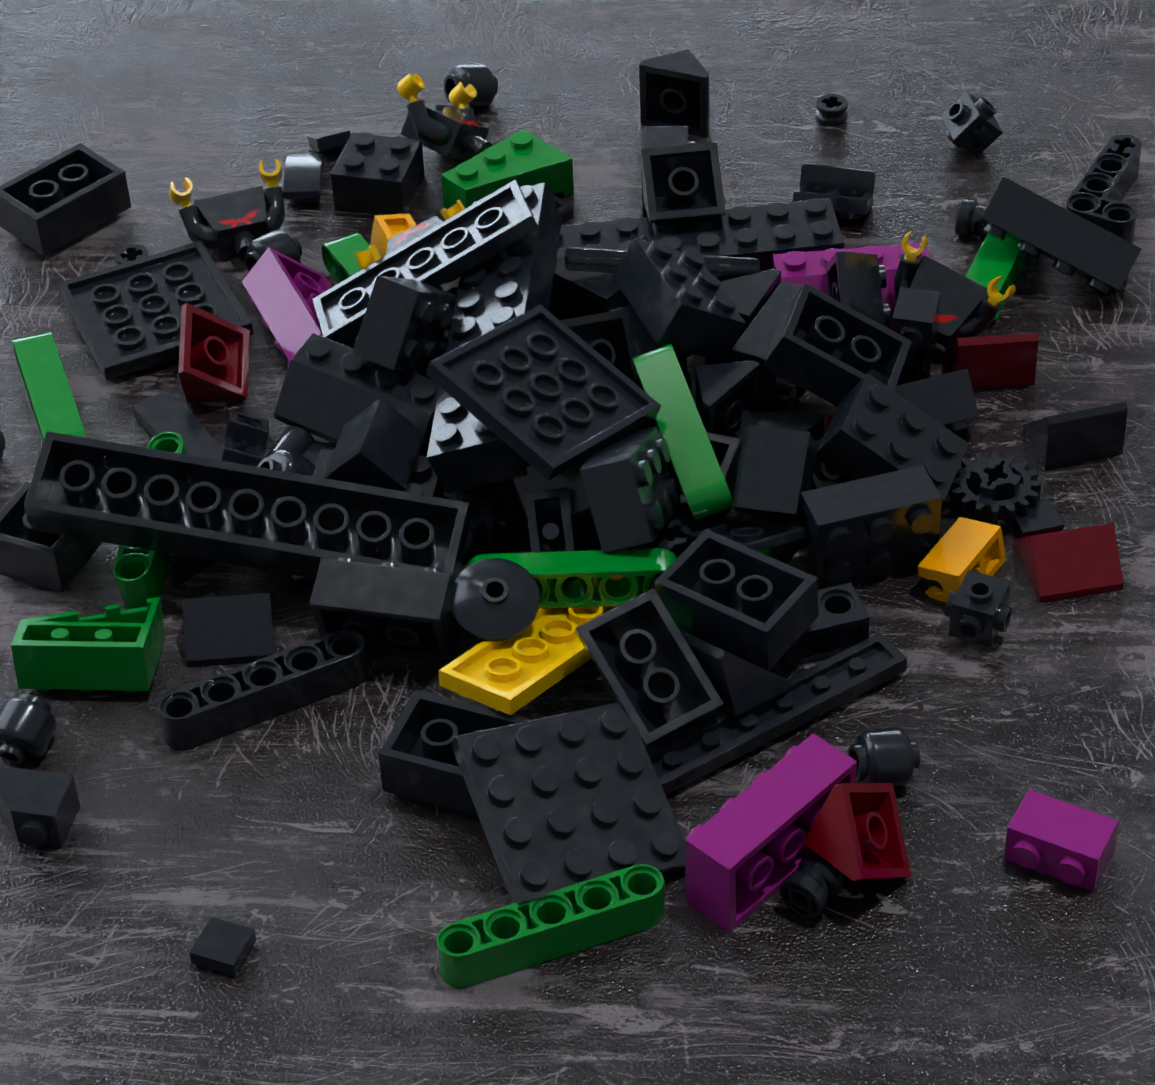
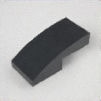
M323 152L287 154L283 179V199L320 198L323 190Z
M230 409L220 461L258 467L261 460L264 459V446L269 434V420Z

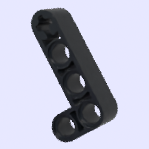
M1119 134L1109 139L1068 197L1066 209L1133 244L1137 212L1132 205L1121 201L1138 177L1142 143L1135 136Z

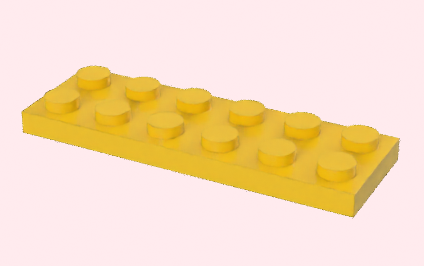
M615 575L609 579L619 580L625 576ZM618 606L539 608L535 620L522 634L505 641L483 640L439 670V686L456 692L462 697L470 698L494 708L497 711L512 715L591 659L575 629Z

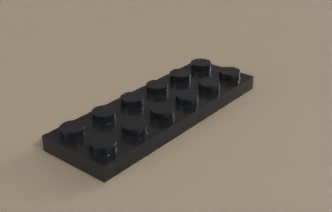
M513 180L313 298L312 301L323 337L341 344L351 342L358 336L377 275L413 279L437 288L444 283L455 281L461 276L462 272L474 265L489 261L498 251L513 242L517 243L526 239L539 226L516 180Z

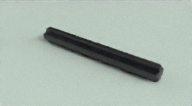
M569 247L565 252V269L568 271L615 273L628 250ZM700 255L705 260L704 265L718 280H729L760 272V263L757 258Z

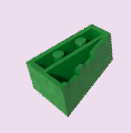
M524 129L441 175L445 209L455 205L457 200H461L466 209L473 205V202L490 195L513 180H516L519 187L524 185L533 186L545 182L549 192L552 194L561 192L563 197L574 195L573 158Z
M160 597L146 599V607L120 611L119 604L105 606L106 613L80 618H78L77 611L21 620L11 643L18 689H36L39 691L67 689L84 692L94 690L149 691L166 641Z

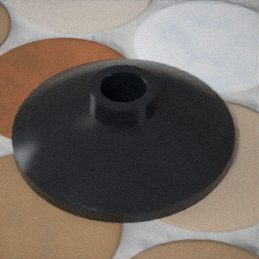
M490 558L469 565L456 578L450 594L451 610L456 622L471 636L485 641H505L522 634L533 623L539 609V590L534 578L525 568L506 559ZM490 589H500L503 594L500 597L493 598L487 594V591Z

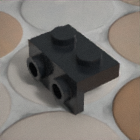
M804 163L801 167L800 186L793 193V202L807 201L813 198H830L834 211L839 212V217L860 219L861 214L866 215L872 208L876 173L872 170Z

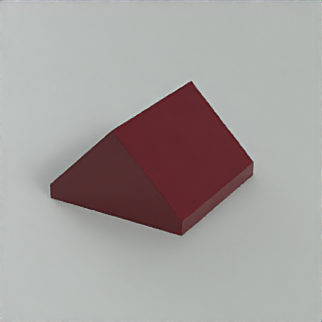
M185 303L181 308L178 375L187 403L243 401L247 399L250 330Z
M1038 333L957 338L946 346V356L950 372L967 369L972 389L1035 385L1039 342Z
M1114 523L1014 539V547L1039 603L1123 590L1124 583Z
M840 783L834 785L804 844L852 881L912 877L893 783Z

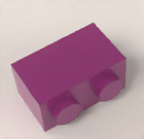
M1028 789L1007 827L1004 859L1014 862L1021 867L1036 870L1063 880L1068 884L1077 885L1094 892L1115 852L1119 821Z

